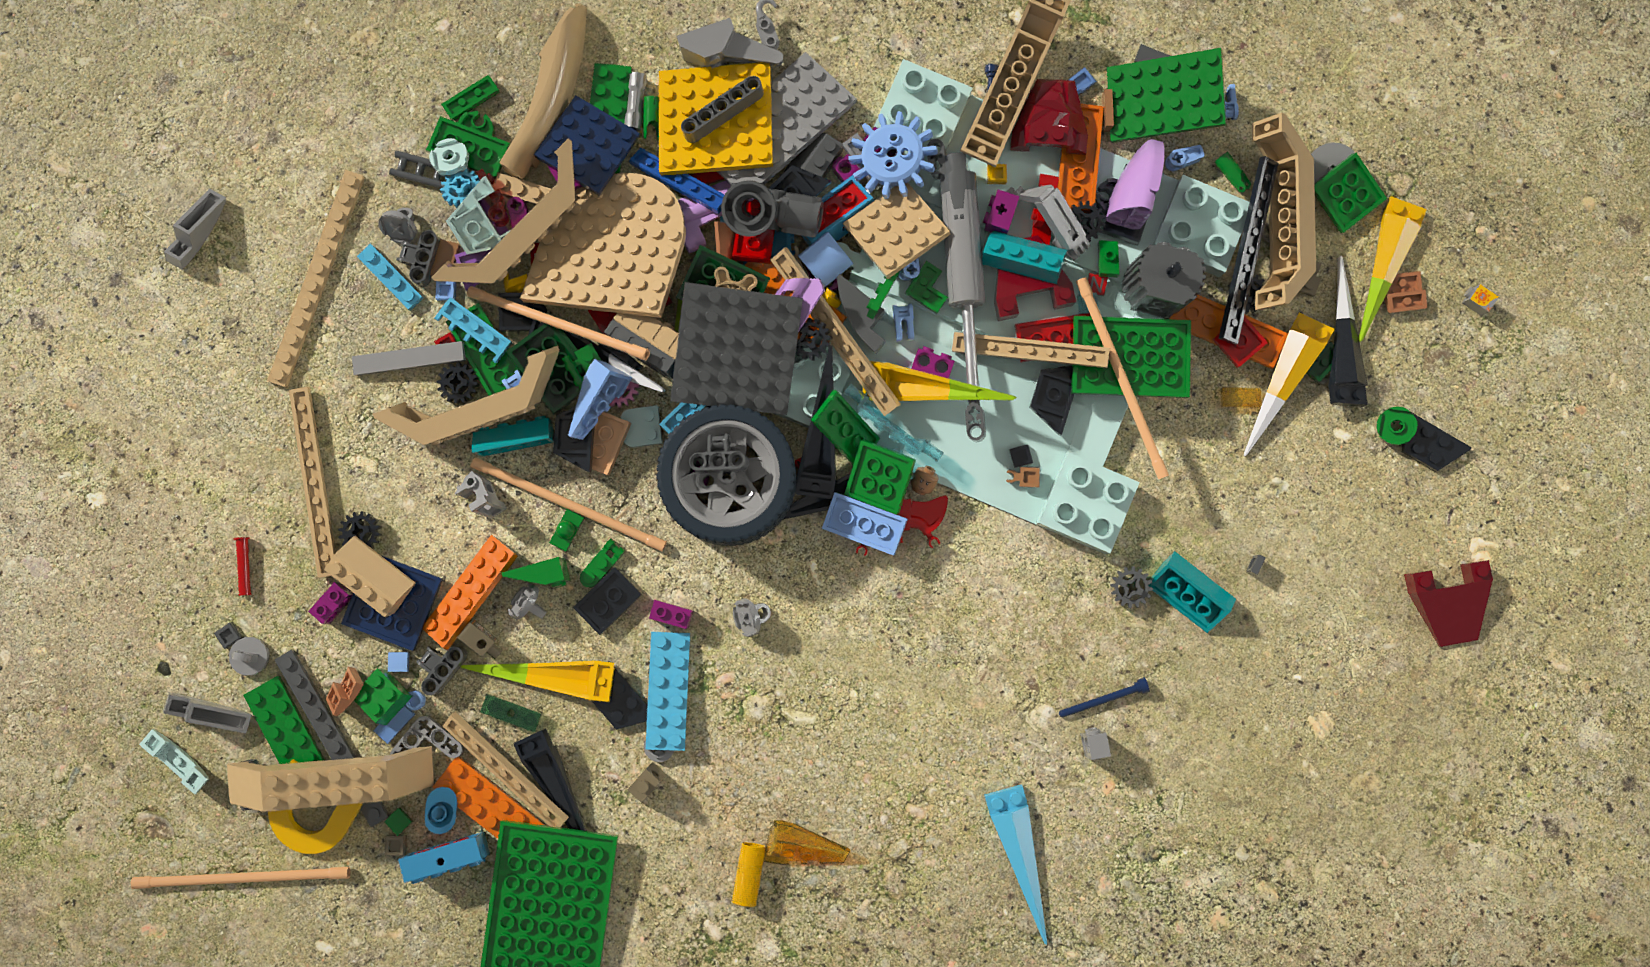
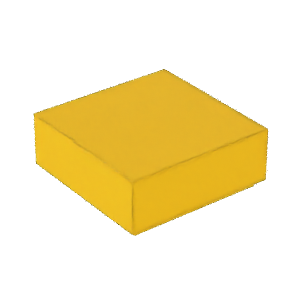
M987 164V184H1006L1007 164H997L996 167Z

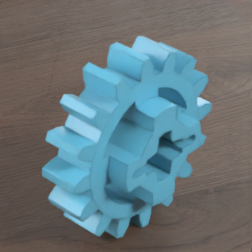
M466 169L464 172L460 171L450 177L445 176L447 181L441 182L443 188L440 191L443 194L444 200L450 206L454 204L455 208H457L479 183L480 178L474 171L469 172Z

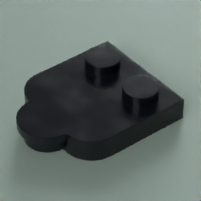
M522 292L498 293V297L547 314V309L543 304L523 302L520 299ZM499 307L500 332L530 331L533 319Z
M598 343L600 347L638 372L644 368L627 353Z

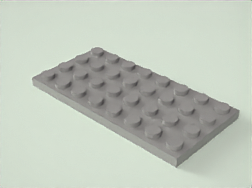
M805 52L771 82L773 167L716 172L730 185L731 183L746 180L757 181L765 185L856 104L857 99Z

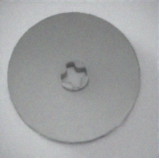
M1335 142L1321 145L1311 153L1314 158V183L1355 152L1350 147Z

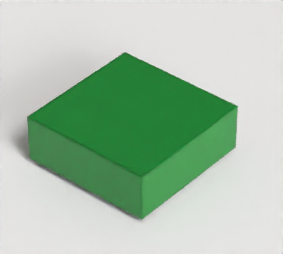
M399 807L384 822L398 836L413 820Z

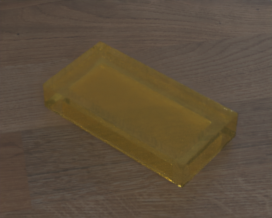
M1223 387L1221 388V407L1260 408L1261 388Z

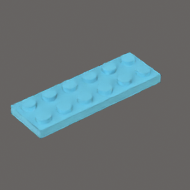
M651 632L645 750L685 751L690 633Z

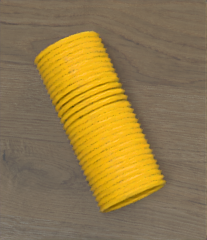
M750 842L741 843L732 903L745 907L756 906L766 850L764 845Z

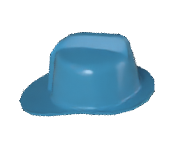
M439 787L434 789L426 799L425 825L434 834L446 833L455 824L457 797L453 790L448 787Z

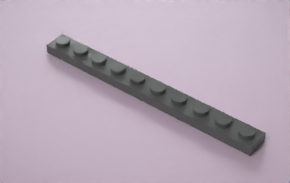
M290 650L276 658V664L332 760L356 758L296 652ZM381 801L363 803L360 809L370 827L375 826L390 816Z

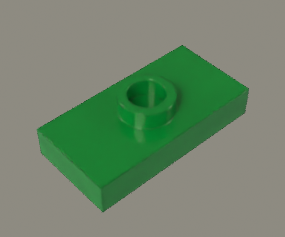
M1099 240V277H1119L1118 241Z

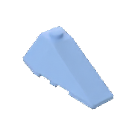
M594 359L584 376L568 435L583 440L598 423V417L601 413L607 412L611 408L609 404L616 397L619 399L632 377L606 362Z

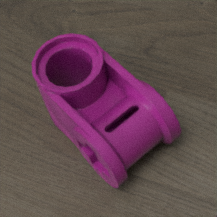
M512 197L507 203L512 229L528 213L527 205L519 197ZM516 204H519V205H520V206L518 207L519 210H515V209H514V208H516Z

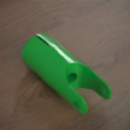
M658 96L644 97V139L647 137V126L650 124L655 127L656 140H659Z
M1228 151L1214 162L1239 192L1243 193L1251 187V182Z

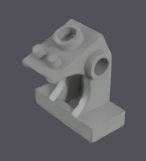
M471 471L464 478L463 483L457 486L455 495L466 499L470 495L476 494V500L468 505L471 512L492 519L507 509L504 502L499 501L491 482L478 473Z

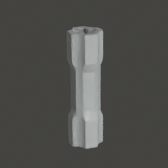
M632 72L629 78V97L624 124L639 132L642 126V107L647 75L640 72Z

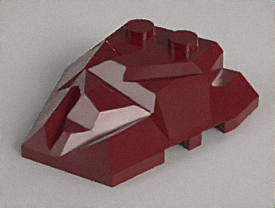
M1037 79L1012 130L1010 150L1029 152L1030 146L1067 148V154L1086 155L1088 132L1075 81Z

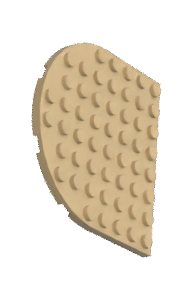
M636 173L614 174L600 195L585 187H579L575 191V201L573 202L575 207L568 214L564 211L560 215L562 220L554 228L550 225L547 228L548 234L540 241L520 299L527 303L662 318L686 238L685 216L678 200L670 189L658 180Z

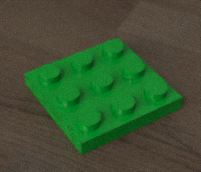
M1357 152L1352 153L1314 183L1315 197L1340 233L1347 231L1387 199Z
M861 440L844 495L898 515L916 459L869 441Z

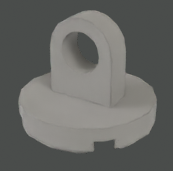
M410 208L386 211L378 221L381 232L385 236L391 237L390 240L399 244L401 242L410 243L417 234V228L413 222L415 217Z
M528 583V587H521L511 601L512 609H508V613L511 617L518 620L530 611L543 619L547 612L535 603L539 589L534 584Z
M746 598L735 602L736 607L733 608V619L736 627L739 630L742 629L744 632L742 634L746 637L757 635L760 631L761 623L766 622L770 618L769 606L764 603L753 604ZM759 608L763 610V616L761 618L758 613Z
M244 637L237 640L229 652L231 667L242 675L258 674L267 667L270 657L269 649L261 639L256 637Z

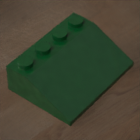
M700 245L676 298L683 301L685 282L716 286L717 282L714 272L718 267H725L729 272L730 279L735 282L741 281L747 274H753L757 278V285L751 290L753 292L764 293L770 277Z
M543 324L507 350L506 354L523 375L529 362L527 357L558 346L559 353L541 399L554 416L579 397L580 389L573 383L575 380L571 373L565 369L564 366L566 365L563 361V358L568 355L572 361L577 360L574 353L577 351V348L562 329ZM581 365L576 367L581 377L586 374Z

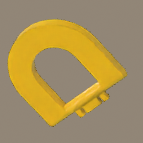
M294 759L290 761V763H299ZM363 803L337 805L326 826L317 831L306 830L299 826L293 817L292 809L268 811V818L274 834L285 846L299 853L317 854L331 849L344 838Z

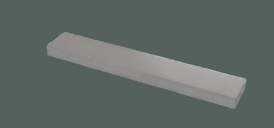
M462 341L352 356L353 375L355 376L466 361L464 342Z

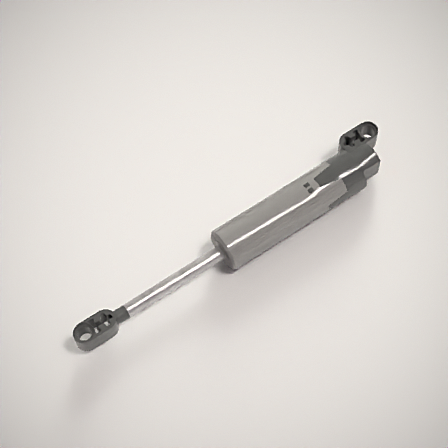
M933 139L928 143L927 147H941V150L936 155L927 156L928 162L934 164L936 170V161H938L940 168L939 171L930 173L933 178L940 180L943 224L950 230L951 234L944 239L948 302L950 307L962 309L967 384L979 387L973 308L982 306L985 303L976 173L968 171V158L965 153L946 154L943 142L939 139ZM968 400L969 406H967L965 411L967 435L972 441L981 442L986 437L985 413L980 406V400ZM974 409L980 412V414L976 415L978 423H975L974 417L970 414L974 412ZM974 428H980L982 431L981 435L977 438L972 437L971 434Z

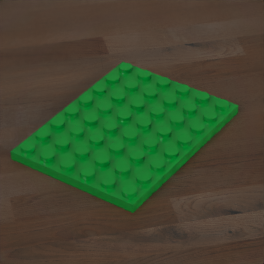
M501 820L480 967H601L619 835Z

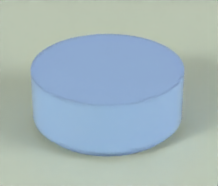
M420 691L409 692L413 697L405 704L406 707L413 711L421 709L426 702L424 694Z

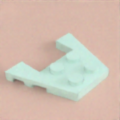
M486 176L479 181L446 220L466 254L493 249L511 231L509 230L500 236L478 202L495 191Z

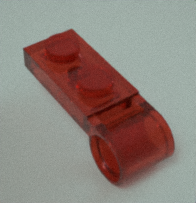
M483 169L476 172L480 180L486 176L493 186L495 181L490 173L486 174ZM497 189L489 194L494 205L490 207L488 216L495 226L504 227L509 222V216L501 201L504 197L500 190ZM503 213L500 219H495L496 214Z

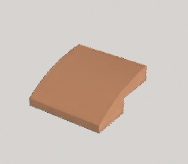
M714 222L716 252L732 259L736 233L726 223ZM734 260L743 265V261Z
M1421 271L1396 275L1384 298L1388 313L1427 308L1426 289L1422 290Z
M348 667L341 684L333 682L326 701L333 716H338L346 710L363 686L356 668Z

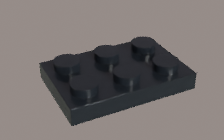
M614 567L573 608L601 635L642 594Z

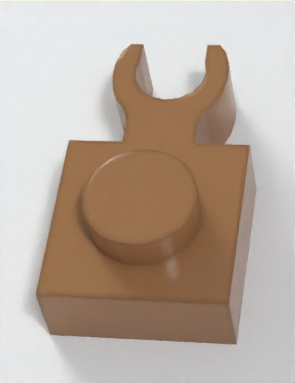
M1020 467V472L1015 470L1007 471V473H1013L1014 475L1012 480H1006L1009 483L1020 481V487H1040L1039 467Z

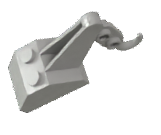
M760 0L756 5V28L762 43L736 33L731 18H727L678 35L677 40L683 60L697 67H712V69L723 66L726 62L746 64L764 62L770 63V66H781L783 54L777 50L779 48V39L772 20L767 17L762 9L763 5L767 3L777 8L776 2L774 0Z

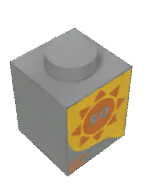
M1479 284L1475 287H1470L1465 292L1464 296L1466 298L1462 304L1482 316L1491 310L1499 296Z

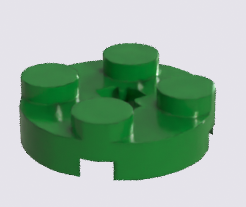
M1398 406L1391 407L1379 416L1376 429L1380 439L1387 444L1402 445L1408 443L1415 436L1417 420L1408 409ZM1394 421H1399V425H1402L1403 428L1399 429V431H1394L1391 424H1395Z

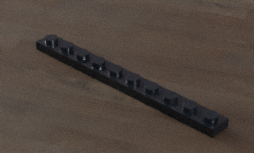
M1266 156L1259 159L1218 338L1232 345L1238 344L1279 165L1278 162Z

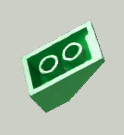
M561 557L502 572L503 577L550 585L552 588L566 586V582L571 581L566 560Z

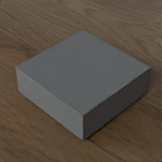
M1254 555L1246 573L1258 575L1266 557Z
M233 622L228 623L214 633L224 649H228L237 640L243 638Z

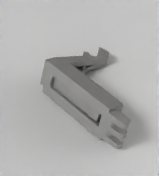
M1046 185L1024 190L1020 186L1016 191L1013 187L1006 191L1020 196L1018 201L1034 203L1061 247L1069 250L1075 259H1078L1080 254H1083L1085 249L1090 247V243L1085 237L1087 234L1058 188Z

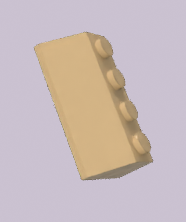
M356 536L352 537L334 554L324 569L384 617L397 611L416 584Z

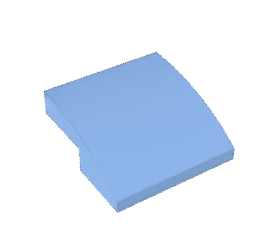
M828 231L798 255L814 277L821 280L824 288L853 264Z

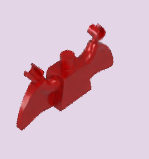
M943 495L926 502L912 501V504L911 499H904L898 514L908 519L903 532L909 531L910 528L918 529L924 536H927V544L931 548H933L931 545L933 539H936V542L940 545V540L933 536L931 532L940 525L945 516L948 496ZM859 544L857 546L856 553L858 554L859 548L862 547L866 550L864 554L865 556L868 552L867 545Z

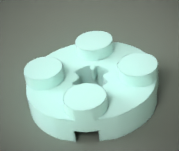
M456 139L442 140L436 144L437 147L434 151L431 150L430 162L441 176L453 175L460 171H465L468 167L469 153L465 145L457 142ZM449 154L453 156L451 159H446Z

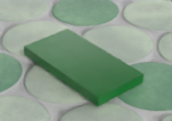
M836 390L830 393L811 419L815 426L852 465H854L861 440L877 444L880 440L879 436Z

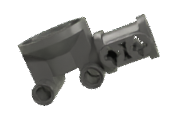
M746 180L731 183V187L723 197L721 211L727 226L742 236H756L767 229L780 230L784 233L816 237L822 222L823 201L821 197L768 189L757 181ZM752 198L756 199L760 204V212L755 216L750 215L746 210V203Z

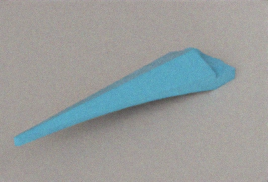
M1021 784L985 794L990 817L1043 942L1047 945L1029 807L1023 786Z

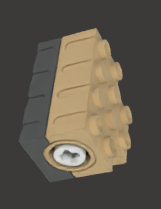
M617 313L604 332L615 339L649 349L650 355L646 361L639 358L636 359L673 381L679 333L666 321L664 323L660 321L659 317Z

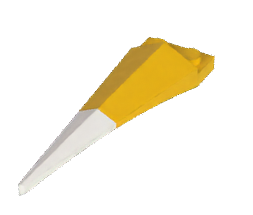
M1300 312L1298 313L1289 330L1244 456L1249 453L1325 348L1334 328Z

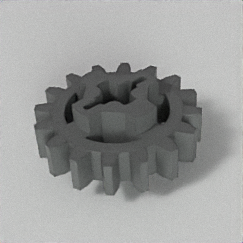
M1134 566L1131 567V571L1124 567L1123 573L1117 571L1118 578L1112 577L1115 584H1110V586L1114 587L1115 590L1111 594L1117 595L1114 599L1115 601L1122 600L1121 606L1128 603V608H1131L1132 604H1135L1138 608L1139 602L1146 604L1145 597L1151 598L1148 591H1152L1153 588L1149 587L1148 584L1152 583V580H1146L1149 574L1142 575L1141 568L1136 572ZM1128 574H1134L1129 580L1122 579ZM1140 578L1144 582V589L1140 588ZM1134 582L1136 590L1128 593L1129 588L1126 587L1127 584ZM1118 585L1123 587V596L1119 592ZM1138 594L1141 596L1136 600H1129L1132 595Z

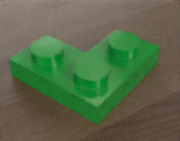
M926 260L920 269L919 275L914 278L905 291L906 295L935 314L940 311L948 298L933 288L942 270Z

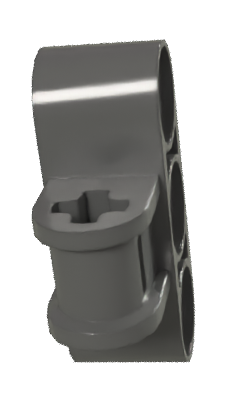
M431 230L421 233L418 245L401 242V253L396 261L411 266L409 277L420 287H425L431 282L432 276L430 274L441 240ZM434 237V242L427 244L428 239ZM425 255H429L428 261L422 262V258ZM424 273V277L421 280H417L418 274Z
M729 433L724 436L709 434L708 452L694 453L689 459L690 467L699 473L742 472L749 467L750 463L748 457L742 452L731 451ZM738 457L743 458L740 466L735 465V460ZM703 458V466L697 468V461ZM723 458V464L716 467V460Z
M427 647V652L424 656L416 661L419 666L429 673L421 684L424 694L436 695L444 689L460 666L466 661L468 655L466 649L463 647H451L442 655L433 647ZM455 650H458L461 655L458 661L453 658ZM443 666H446L448 668V674L446 676H443L441 674V668ZM431 681L436 684V689L433 692L429 689Z

